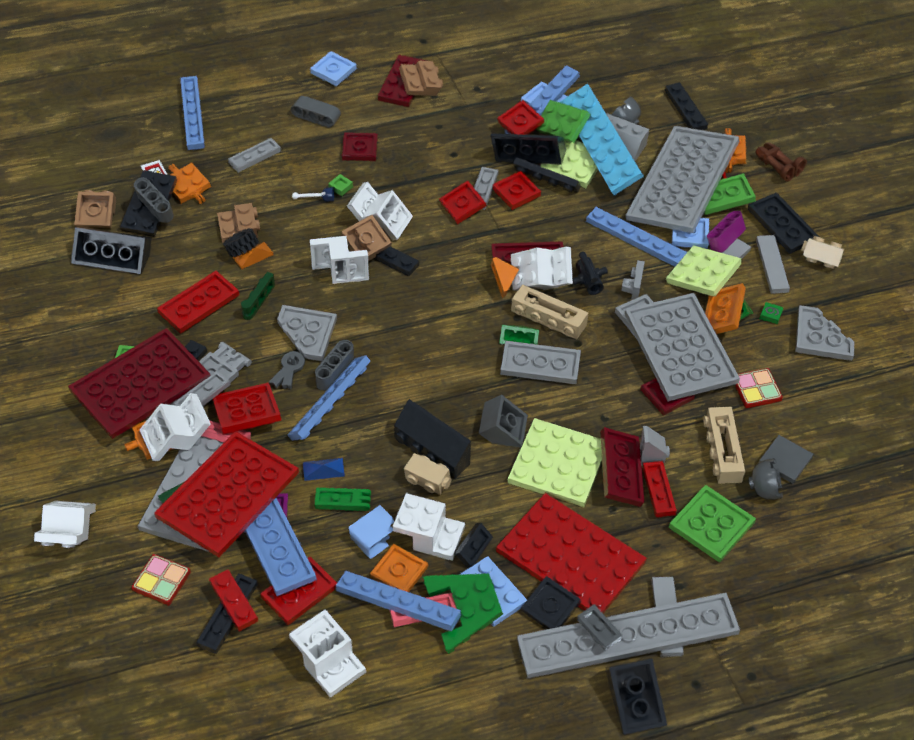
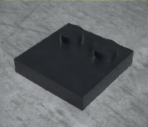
M546 576L521 607V611L546 629L562 627L579 606L581 599Z

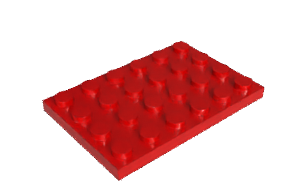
M235 431L154 512L155 518L212 554L220 557L299 474V468Z
M547 493L537 501L496 547V552L541 582L547 576L579 597L581 602L578 607L584 611L595 604L603 614L647 560L645 556Z

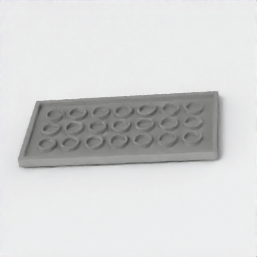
M674 126L626 214V220L694 233L739 143V136Z

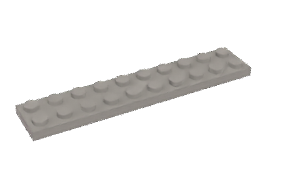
M727 593L607 617L622 634V640L606 651L580 623L518 635L517 641L527 678L738 635L740 629Z

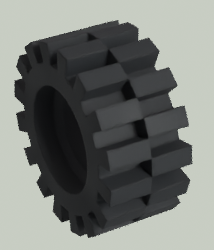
M248 228L230 236L223 245L231 257H236L251 250L259 241L252 228Z

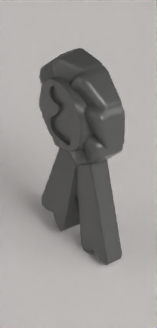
M295 351L284 354L281 359L283 368L269 381L270 385L278 388L282 382L283 389H292L294 373L299 370L301 371L305 364L303 355Z

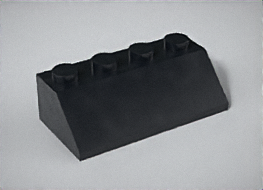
M494 133L490 135L496 162H514L517 157L530 163L562 165L566 153L565 140L560 136Z
M75 227L71 263L142 274L150 256L152 238L86 227Z
M409 399L394 425V437L399 443L408 446L415 454L424 455L436 464L441 463L449 469L450 476L456 479L470 465L471 441Z

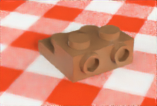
M418 61L416 65L401 64L399 67L407 95L437 96L443 86L442 79L438 78V67L434 66L433 61Z
M92 190L78 192L74 225L86 228H112V218L115 215L116 207L114 193L110 191L94 192Z
M252 203L234 205V211L217 213L222 243L230 236H233V234L248 228H252L258 238L257 231L260 230L259 220H255V218H258L257 209L252 207Z
M373 215L350 226L341 233V236H346L348 248L351 252L367 250L368 261L392 245V242Z

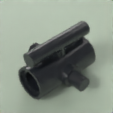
M582 251L579 253L580 259L576 262L579 274L577 277L572 278L573 285L584 284L590 295L599 294L604 289L600 278H602V275L608 274V270L606 267L595 268L591 258L587 257L586 253Z

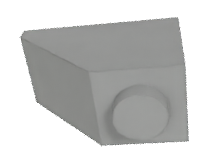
M643 426L641 435V466H643V463L663 461L665 465L666 458H669V446H666L665 438L648 426Z

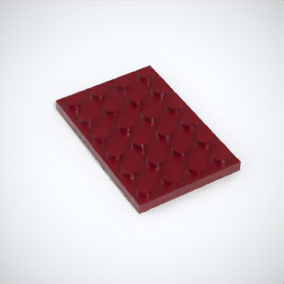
M165 328L70 384L68 388L105 432L114 439L151 416L160 404L169 405L210 377L211 374Z

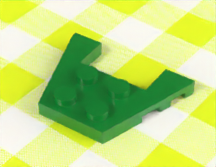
M489 573L423 577L429 597L451 590L456 608L461 610L460 620L462 626L452 631L441 633L448 654L452 653L462 642H467L477 631L483 630L503 615Z

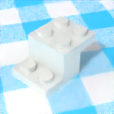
M368 182L360 186L347 205L358 221L373 215L381 228L385 230L393 241L398 240L413 217L393 190L378 195Z
M346 236L310 239L312 270L331 268L333 284L369 280L367 250L349 252Z
M562 247L554 250L533 248L511 254V265L519 269L512 283V288L515 291H518L522 284L530 288L543 290L573 284L571 247Z
M190 393L180 406L160 404L140 428V432L152 460L160 461L170 448L190 450L211 423L197 394Z
M406 493L394 522L393 531L412 536L413 550L453 561L465 528V523L445 518L446 504Z
M53 501L43 505L41 531L35 533L34 541L41 542L43 546H54V543H62V547L72 548L75 545H80L81 542L88 539L90 514L95 512L96 504Z
M326 610L289 634L290 639L303 653L304 667L330 698L366 673V668L352 653L351 639Z

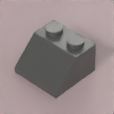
M499 395L484 402L479 434L492 444L522 447L528 415L503 395Z

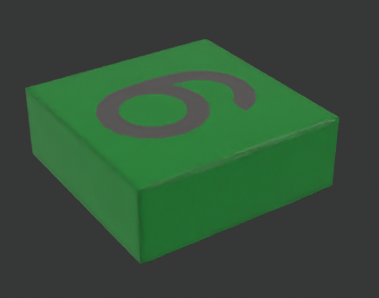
M766 302L760 319L778 324L784 307Z

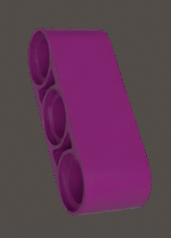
M730 212L708 233L707 239L712 251L724 252L746 230L742 212Z

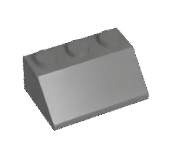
M607 114L632 158L636 161L647 145L649 129Z

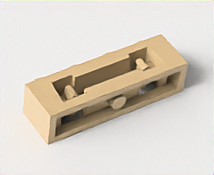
M523 284L512 298L511 311L561 332L566 336L578 339L587 326L588 312ZM528 293L531 294V295H533V296L538 297V301H536V298H534V297H533V298H529V297H528ZM566 310H569V311L575 313L576 315L573 317V316L570 315L569 312H567V313H565V312H566Z
M732 407L708 408L707 415L703 418L704 427L708 429L706 435L707 443L711 444L710 459L714 460L713 475L717 476L718 484L742 483L745 468ZM725 428H726L725 441H726L728 456H725V462H724V459H723V456H724V448H723V443H722L721 434H724V431H725Z

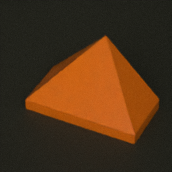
M262 242L246 253L233 257V259L241 269H244L273 256V252L265 242Z
M495 257L492 258L491 267L503 298L506 297L519 269Z

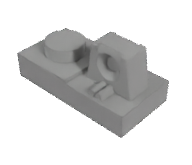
M637 260L636 267H632L631 278L634 279L624 278L622 291L631 293L633 300L639 296L645 261Z

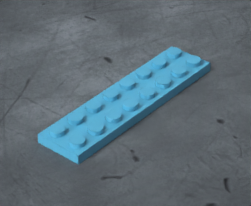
M588 84L560 101V103L586 110L591 114L579 137L613 195L644 177Z

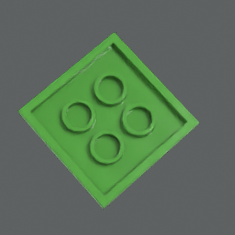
M705 485L670 522L669 528L720 563L753 526L756 518Z

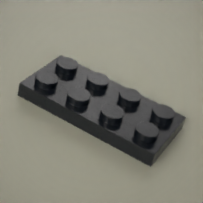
M143 170L140 177L147 178L168 201L170 200L177 183L176 176ZM134 191L120 225L121 231L155 237L161 222L140 201L136 191Z
M777 192L748 204V211L771 235L775 236V239L789 254L802 249L804 241H808L809 238L819 237Z

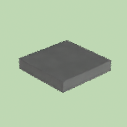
M778 435L759 462L775 458L776 464L773 465L775 469L779 468L780 477L794 484L814 454Z

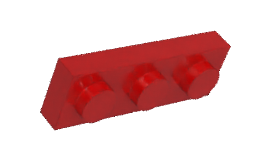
M663 461L643 463L642 468L655 516L676 515L677 510Z
M228 569L209 578L211 586L238 631L258 622L257 615Z

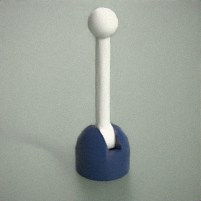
M328 187L322 193L312 194L293 193L292 198L322 197L325 201H334L333 187Z

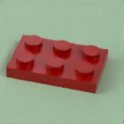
M311 557L307 559L316 574L317 580L279 596H276L272 585L261 593V598L287 625H290L336 589L337 582Z

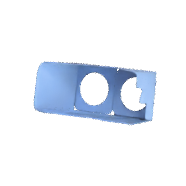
M379 505L349 526L350 538L369 559L388 547L389 544L386 540L390 538L388 534L393 531V528L390 526L394 523L393 517Z

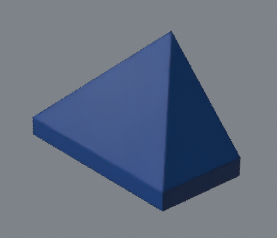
M343 458L303 462L304 481L345 476Z

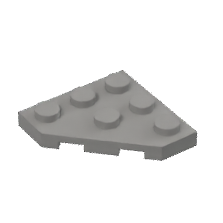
M282 305L278 316L279 326L304 358L323 361L337 320V314Z
M799 305L795 352L852 361L854 357V341L850 337L846 338L833 321H828L823 316V312L819 308Z

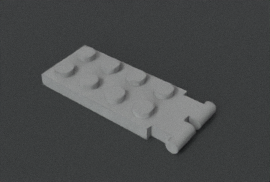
M221 342L218 350L214 353L209 352L199 362L210 374L217 370L230 380L231 383L239 376L238 371L244 366H250L252 361L241 353H236V350L226 343Z

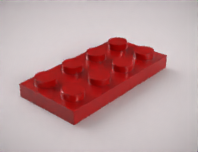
M214 271L159 306L157 311L181 334L240 294L235 286L219 272Z

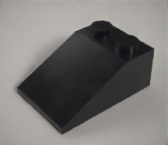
M653 658L605 668L623 735L668 726Z

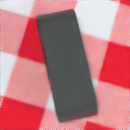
M300 96L291 107V112L294 116L331 128L341 116V111L337 107L306 96Z
M147 178L137 179L134 182V188L140 201L160 222H170L174 214L169 201Z
M339 341L316 368L315 378L318 389L327 390L354 360V348L351 341Z

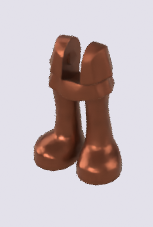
M769 142L765 143L763 147H758L755 151L759 159L765 165L770 164L785 181H791L794 176L800 175L807 164V160L801 156L794 161L791 160L779 147Z

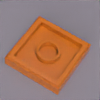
M393 544L372 570L370 578L410 592L428 568V563Z

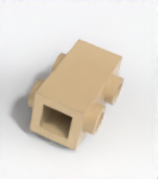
M814 236L813 239L809 238L808 241H804L801 251H804L803 256L807 257V261L816 263L818 260L824 262L823 266L834 269V266H839L845 249L841 248L842 244L831 241V244L824 242L823 238Z
M414 453L404 468L405 477L408 482L414 485L418 484L430 493L435 492L441 495L443 490L450 486L449 469L441 463L436 464L424 455L419 456Z

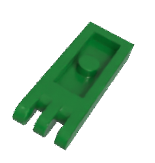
M316 487L315 509L370 510L371 490Z

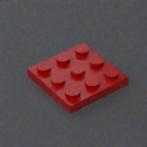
M269 382L221 393L213 398V404L223 434L281 421V415Z

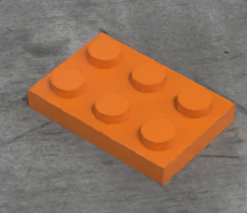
M743 283L722 288L715 297L709 295L705 314L716 334L738 329L746 289Z

